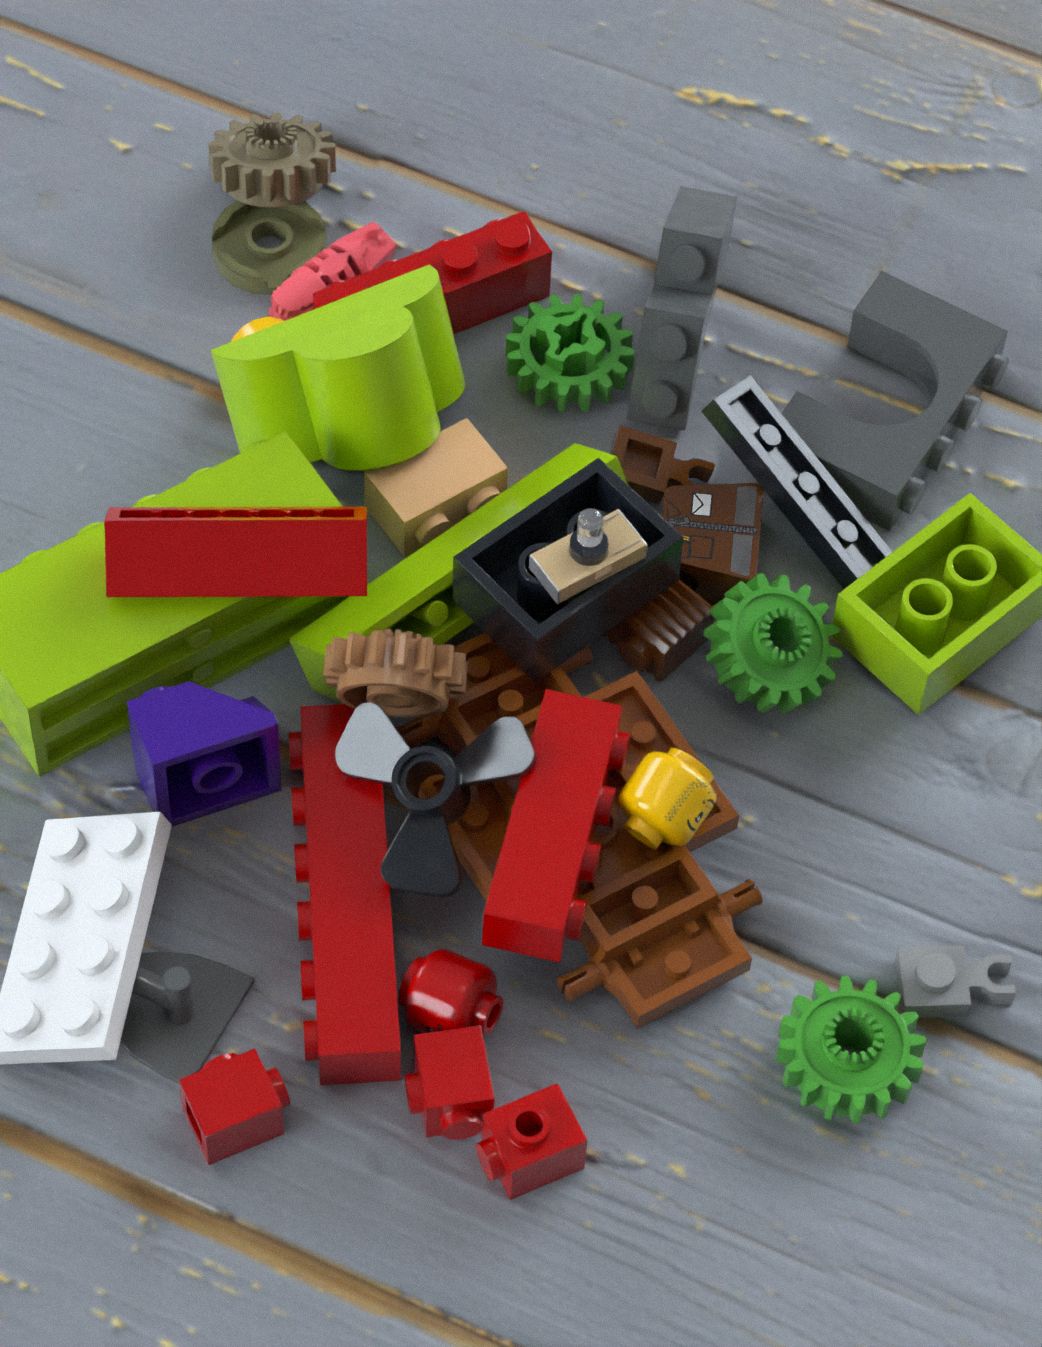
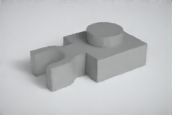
M964 945L898 947L895 964L898 989L901 995V1014L916 1011L919 1018L968 1016L971 1008V998L980 999L989 1005L1013 1004L1016 995L1015 984L996 985L988 977L993 974L1008 975L1012 964L1011 954L989 955L978 963H966Z

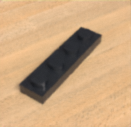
M751 375L714 398L701 411L843 589L892 553V550Z

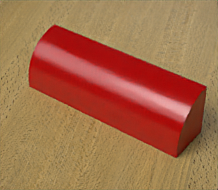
M109 507L104 520L106 597L367 596V507Z

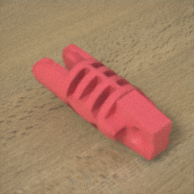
M371 222L334 241L328 248L320 251L316 257L309 259L303 266L295 269L290 278L284 281L276 290H273L270 300L272 305L269 308L268 316L286 321L313 310L314 292L324 289L335 281L348 280L378 268L394 256L396 243L375 222Z

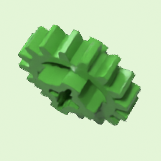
M576 293L571 300V304H562L557 294L550 295V307L546 309L535 302L530 303L528 306V318L515 316L512 333L506 335V371L508 376H517V391L521 394L534 389L535 405L539 407L545 404L549 398L557 400V409L561 413L566 411L569 402H577L583 412L590 410L591 398L596 397L605 404L610 403L612 400V388L620 390L626 388L628 372H633L635 349H632L633 332L630 329H622L623 315L620 312L606 317L603 315L604 301L599 299L591 307L583 306L581 294Z

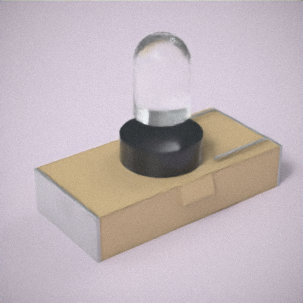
M588 508L579 514L576 531L530 554L529 568L554 601L559 604L647 557L648 544L619 509L603 517L598 510Z

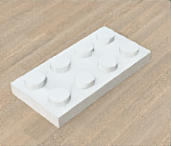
M161 812L50 819L45 821L0 993V1065L116 1060L172 826Z

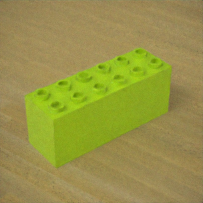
M284 431L266 441L253 442L240 454L212 468L205 467L190 475L186 481L158 495L145 496L132 507L343 506L292 438ZM104 522L91 523L81 529L76 536L48 550L35 551L26 556L19 564L0 573V719L40 777L130 730L127 701L139 698L143 693L152 688L160 686L173 687L188 681L210 688L291 645L290 637L350 596L106 597Z

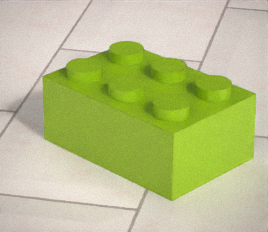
M969 493L838 594L832 624L838 625L840 632L832 637L916 714L920 715L1042 617V554L973 494Z

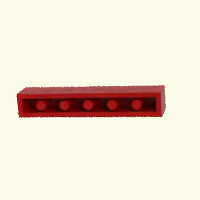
M345 704L300 706L301 731L288 732L290 770H303L304 787H291L293 826H306L307 843L294 844L296 883H309L310 901L297 902L299 941H312L313 960L300 961L302 1001L315 1000L316 1020L303 1021L305 1061H319L320 1086L401 1081V1046L390 885L383 879L380 870L382 860L387 853L383 784L349 777L340 770L336 763V746L355 710Z

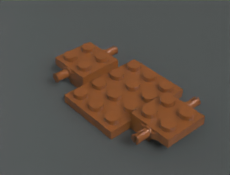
M483 633L454 647V652L465 653L466 661H468L465 694H459L457 701L449 700L448 708L444 712L432 716L418 717L396 727V729L410 749L437 737L441 742L449 746L455 756H457L495 721L511 716L522 722L530 740H532L545 689L582 697L567 676V673L586 664H591L593 662L592 652L589 646H586L540 680L534 682L486 633ZM635 671L584 696L585 698L622 705L620 731L630 733L631 736L623 771L611 770L607 783L608 787L616 788L615 802L609 826L596 825L592 842L602 844L594 883L582 881L577 897L579 900L587 901L584 923L578 941L587 953L588 962L562 976H558L556 982L561 994H564L565 1000L569 1003L602 985L608 992L616 996L638 1029L750 970L752 957L735 934L732 918L756 905H761L762 896L758 887L754 888L755 883L751 879H747L744 883L719 895L690 853L738 827L739 814L714 779L710 784L717 797L715 805L686 845L675 846L661 842L657 849H652L638 841L624 828L629 818L622 811L618 797L622 788L648 753H668L672 747L688 753L701 762L638 671ZM433 775L424 780L419 788V799H429L436 796L444 786L445 775ZM521 777L470 786L471 799L467 810L457 821L448 825L457 858L486 902Z

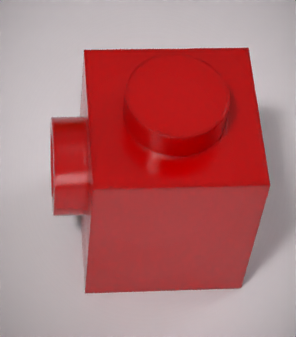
M481 1025L414 1035L413 1065L415 1073L404 1074L410 1115L422 1113L426 1138L443 1135L447 1139L461 1140L477 1135L482 1131L483 1114L493 1110L495 1104Z
M255 1048L240 1055L226 1053L217 1056L207 1062L200 1071L179 1079L182 1109L208 1165L284 1134L282 1108L290 1105L286 1086L276 1067L265 1070Z
M556 1083L484 1113L482 1141L476 1143V1152L488 1179L491 1182L500 1179L510 1200L584 1169L588 1140L559 1084Z

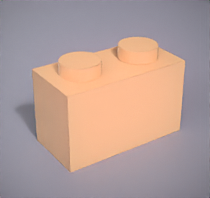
M465 418L440 431L437 440L418 455L394 465L364 471L365 507H367V511L405 558L507 489L508 467L469 419Z

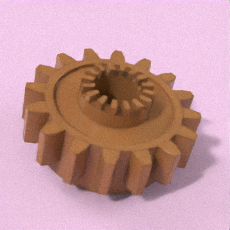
M385 629V632L381 630L372 631L369 637L353 632L348 633V639L334 637L332 638V644L326 645L323 678H326L327 686L337 687L336 696L339 701L354 709L365 702H372L377 704L387 716L426 717L444 712L448 708L449 700L457 701L459 694H465L468 661H466L465 653L454 652L453 645H434L433 638L421 637L417 633L412 635L411 631L401 633V630L396 629L395 635H393L390 629Z

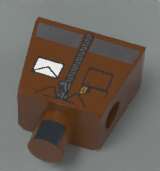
M759 483L670 486L664 490L662 517L683 536L679 580L711 606L724 599V593L741 581L746 584L757 575L764 489Z

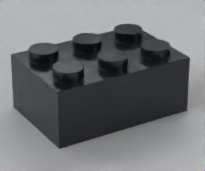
M597 458L453 557V601L534 682H537L678 582L683 536L600 458ZM619 509L648 544L647 557L557 604L530 570V554Z

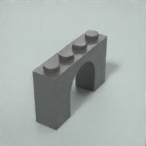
M881 271L854 309L847 347L906 375L923 391L929 406L918 416L904 422L886 425L871 424L851 418L797 391L781 414L868 521L890 531L903 511L912 514L919 505L927 487V482L924 479L932 469L939 473L945 466L955 444V440L952 437L958 428L967 431L973 424L982 404V399L979 397L984 389L988 388L993 391L999 385L1009 363V358L1002 355L1008 331Z

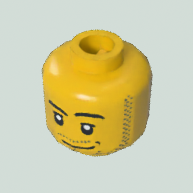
M671 747L668 753H648L622 788L618 797L622 811L629 818L624 828L634 838L652 849H657L661 842L675 846L686 845L708 816L717 800L716 793L710 784L714 778L712 772L700 761L677 748Z

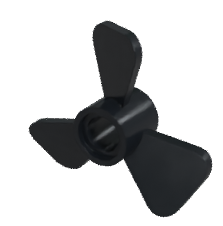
M365 702L354 710L335 750L336 763L345 775L355 779L391 785L397 799L409 811L382 860L380 870L383 879L395 890L434 897H449L455 894L462 884V874L448 825L457 821L467 810L471 799L470 786L522 777L533 769L537 759L525 726L515 717L508 716L495 721L452 760L444 751L436 747L420 746L410 749L386 713L377 704L372 702ZM433 775H445L444 786L436 796L429 799H419V788L424 780Z

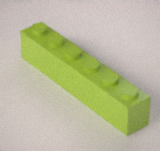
M578 443L572 444L367 585V596H350L290 637L289 641L312 690L344 704L336 696L337 687L327 686L326 678H323L326 645L332 644V638L334 637L348 639V633L353 632L369 637L372 631L381 630L385 632V629H390L393 635H395L397 629L401 630V633L411 631L412 635L417 633L421 637L433 638L434 645H442L474 623L453 601V557L597 458H600L628 484L618 457Z

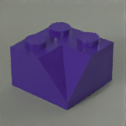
M188 681L173 687L160 686L152 688L143 693L139 698L127 701L136 773L152 812H161L170 822L171 827L282 791L278 723L274 713L254 696L237 700Z

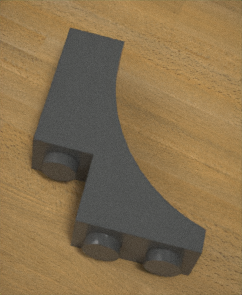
M680 186L663 227L655 281L644 308L626 417L628 420L680 430L686 429L710 314L721 271L729 249L737 196Z

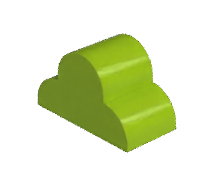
M426 265L211 349L240 453L253 442L266 441L286 431L310 463L323 459L329 465L344 470L382 468L410 459L426 450L440 435L441 425L437 412L454 403L462 395L466 387L439 274L431 265Z

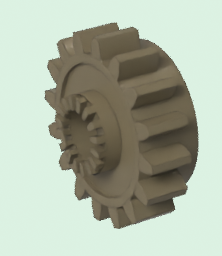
M273 113L270 119L262 120L254 114L250 115V123L247 124L233 120L229 122V131L216 130L214 132L215 141H211L208 144L212 181L222 182L224 192L234 199L252 206L275 208L304 202L316 195L323 184H329L331 182V172H336L335 143H333L332 132H322V123L318 121L304 125L303 116L296 115L290 120H282L280 113Z

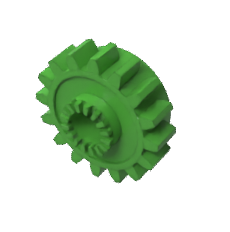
M764 573L756 575L746 584L742 581L724 593V599L711 608L710 613L717 621L704 630V636L711 640V652L706 655L707 662L714 663L719 675L716 681L719 685L726 684L736 694L735 701L738 703H742L745 700L756 703L758 712L765 713L777 705L782 714L801 704L805 706L822 694L821 688L835 679L836 673L829 665L842 657V651L835 646L829 645L828 639L840 632L839 626L833 624L824 625L821 616L826 613L829 606L826 602H823L813 607L807 601L811 587L807 584L793 592L790 590L788 575L782 574L769 583Z
M842 976L839 989L831 992L828 986L820 980L814 984L812 1001L797 995L793 999L791 1016L782 1017L778 1037L782 1040L778 1042L776 1051V1062L788 1064L785 1067L782 1082L785 1087L797 1086L802 1093L800 1104L804 1108L814 1104L816 1107L824 1110L825 1119L832 1120L835 1115L849 1116L853 1124H860L862 1115L872 1112L882 1119L888 1114L891 1100L893 1099L905 1104L909 1099L912 1088L911 1083L919 1082L924 1066V1061L919 1058L922 1057L926 1045V1036L913 1034L919 1016L916 1011L903 1014L897 1012L901 998L897 991L889 994L884 1000L876 996V980L870 979L865 984L863 991L853 990L849 976ZM841 1046L854 1047L861 1051L860 1055H857L856 1052L848 1055L849 1051L845 1050L842 1052Z

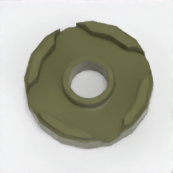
M237 200L226 207L213 224L212 256L218 272L233 286L253 294L272 295L273 290H276L277 287H280L284 281L290 278L295 269L303 266L309 259L316 257L328 245L325 225L321 215L306 201L291 206L268 208L248 205ZM267 236L277 237L284 242L282 245L270 249L262 248L255 244L256 241Z

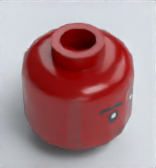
M443 948L431 952L426 958L421 956L416 958L407 969L399 989L398 1000L399 1004L405 1007L404 1013L408 1025L422 1033L481 1025L482 1033L489 1034L498 1023L503 1009V998L496 995L497 979L494 971L482 963Z

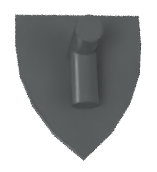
M163 951L141 953L120 1044L134 1059L159 1075L179 1084V1079L202 1069L255 982L254 978L225 964L194 954Z

